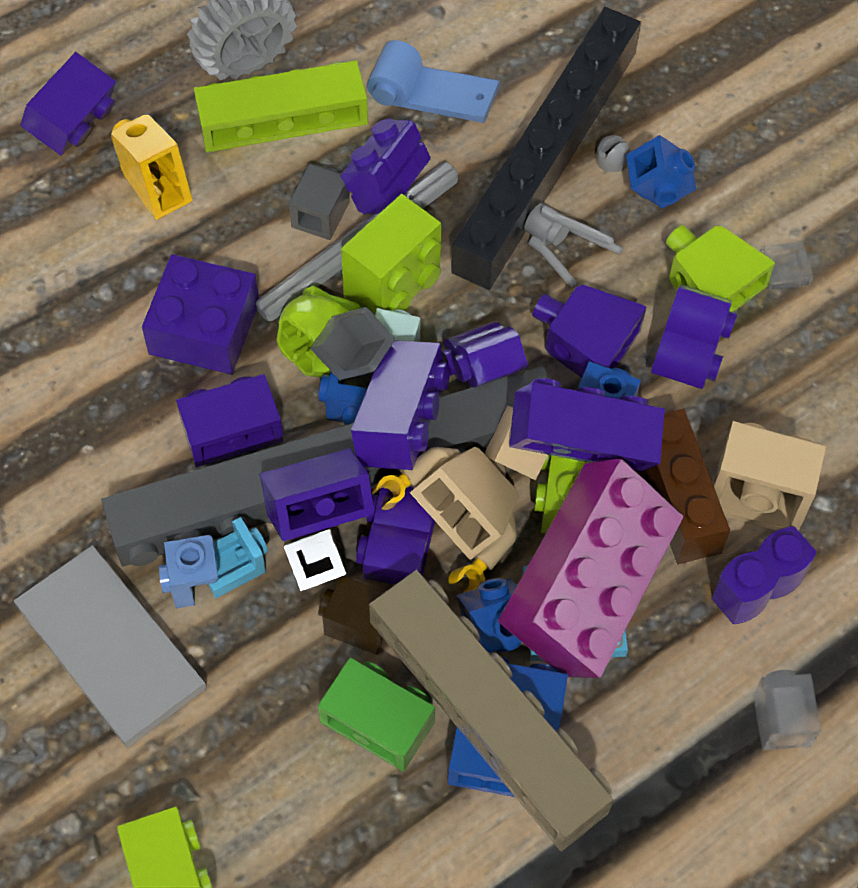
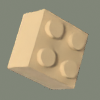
M733 421L713 482L725 517L776 531L793 526L799 531L816 495L826 446L813 443L812 440L804 436H787L768 431L765 427L756 423L742 424Z

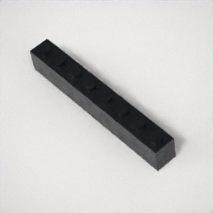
M604 6L454 241L452 248V274L490 291L526 232L524 228L525 222L529 214L539 203L545 202L634 58L642 21Z

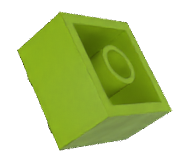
M401 193L341 248L344 298L357 302L362 308H368L374 315L377 308L388 311H406L412 298L423 288L427 290L432 287L441 274V222Z

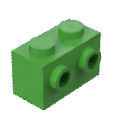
M349 658L318 705L320 723L403 772L435 724V706L431 705L432 701L425 693L412 686H407L404 689L390 681L389 675L376 664L365 661L362 665L352 658Z

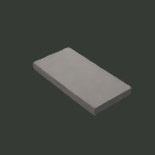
M93 545L14 600L21 614L126 748H129L207 689L205 682Z

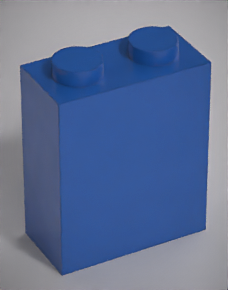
M501 657L511 670L512 677L510 679L522 693L525 690L530 691L542 705L545 712L543 715L544 719L555 731L560 728L568 674L558 673L556 668L546 664H532L529 667L510 664L509 660ZM457 727L449 766L448 785L515 797Z

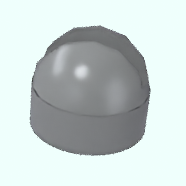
M618 135L604 137L597 147V165L607 172L623 170L628 164L626 157L630 153L628 143ZM612 149L608 155L605 154L606 151Z

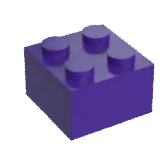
M171 254L142 324L148 354L233 375L257 311L256 301L259 299L256 274Z

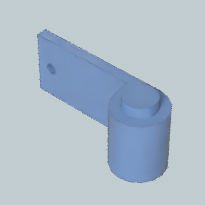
M396 40L385 44L367 81L369 93L379 104L385 106L393 105L485 123L500 88V81L423 67L419 52L410 44Z

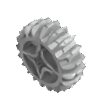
M210 0L206 6L198 7L200 16L190 20L192 29L187 35L190 39L189 46L192 49L191 52L204 71H207L209 75H215L219 80H223L228 76L237 80L242 74H251L255 70L262 69L267 63H274L273 58L277 54L286 52L284 44L293 40L291 32L297 27L294 22L296 15L293 11V6L288 0Z

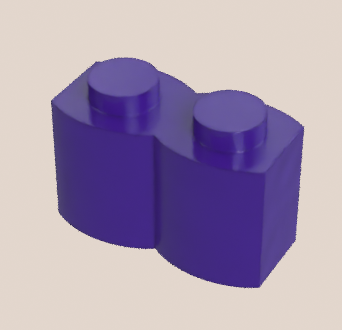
M680 285L651 373L703 389L706 379L715 382L723 356L715 354L720 337L730 338L738 314L729 311L732 300Z
M496 321L443 341L445 349L441 350L442 360L449 363L450 376L454 375L461 382L467 381L473 388L528 368L519 334L512 327L507 326L503 328Z
M411 486L405 489L404 497L389 510L382 509L393 498V494L389 489L381 488L379 495H372L374 515L367 516V522L373 524L369 536L361 535L356 562L363 564L364 579L396 585L415 570L424 576L435 520L410 494L412 489H414Z
M795 526L777 530L763 541L758 551L742 554L725 567L712 600L732 624L747 622L764 610L769 599L786 596L801 584L817 551Z

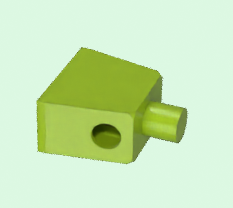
M681 225L666 240V244L676 253L669 275L670 282L676 290H678L680 285H684L732 300L729 311L734 312L768 286L775 262L723 226H714L697 238L685 225Z

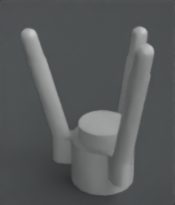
M544 202L539 203L531 211L525 222V231L532 235L528 244L543 255L570 287L576 285L575 279L548 248V244L559 245L570 231L616 254L623 252V248L615 244L611 236L561 214Z

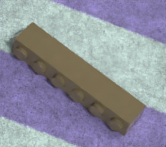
M415 570L369 604L370 623L562 852L608 815L613 802V798L610 795L612 793L611 786L597 769L591 768L588 770L576 756L578 749L569 735L560 728L555 731L544 719L543 715L545 712L538 699L528 690L522 693L510 679L512 673L506 662L495 652L490 655L478 642L480 640L479 633L470 620L465 616L458 618L447 606L449 600L439 584L432 579L427 582Z

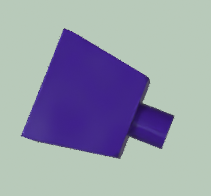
M579 285L565 304L547 294H543L538 300L532 316L550 326L545 348L548 354L582 378L589 361L609 369L618 367L642 330L647 307L586 285Z

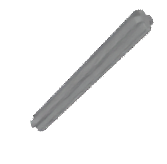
M443 162L410 186L404 196L423 209L458 182V172L450 163ZM372 214L256 301V309L259 314L268 322L275 320L281 315L288 303L304 295L303 291L313 285L319 287L342 270L341 248L378 214Z

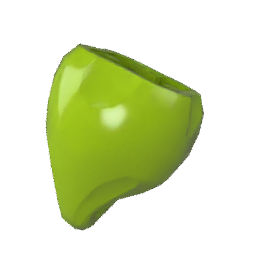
M313 285L303 291L304 295L288 303L282 311L279 319L277 344L281 353L294 363L303 374L321 378L323 375L330 374L331 371L310 348L332 316L362 307L357 302L328 294Z

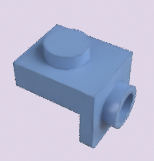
M209 535L164 542L166 564L159 565L161 588L163 593L171 592L176 608L195 606L192 586L218 581L212 537Z

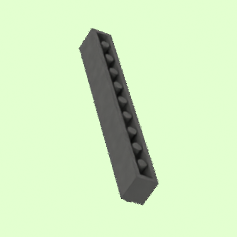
M544 366L498 379L476 388L472 387L439 397L438 417L436 420H430L428 444L425 451L432 447L456 448L461 453H464L473 447H477L485 454L507 405L511 407L514 405L515 392L530 384L534 379L548 378ZM354 423L101 498L121 566H142L153 562L158 556L165 554L164 542L206 535L211 536L212 539L225 537L234 532L232 521L239 517L242 518L248 529L264 523L272 524L266 512L259 474L348 448L355 454L351 434ZM419 451L418 456H420V455H421L422 453H424V452H423V451ZM364 467L369 475L371 492L383 477L387 475L398 477L401 475L400 469Z

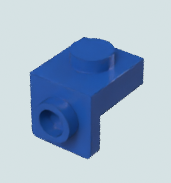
M332 372L330 375H323L319 389V401L325 402L327 420L343 422L346 425L354 423L368 388L345 385L344 379L339 380Z

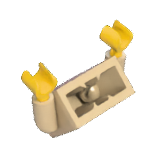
M432 447L417 457L413 470L400 469L401 475L398 477L394 475L383 477L372 489L371 494L373 495L380 488L389 489L393 494V498L382 507L383 510H389L404 497L407 487L411 486L414 488L410 494L469 560L473 557L475 558L472 564L454 569L448 578V582L451 585L461 580L465 574L469 579V586L463 592L465 593L478 589V586L485 581L483 572L486 568L492 570L515 542L517 532L513 510L519 495L517 490L505 478V467L487 458L479 448L473 447L461 453L456 448Z

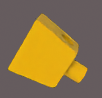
M143 115L134 120L124 119L119 121L112 130L111 138L122 172L155 220L193 202L177 143L149 115ZM150 169L156 170L160 173L159 180L155 177V175L151 172Z

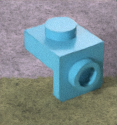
M241 517L232 521L233 533L213 542L218 581L207 585L215 599L266 573L263 555L268 553L265 541L256 527L248 530Z

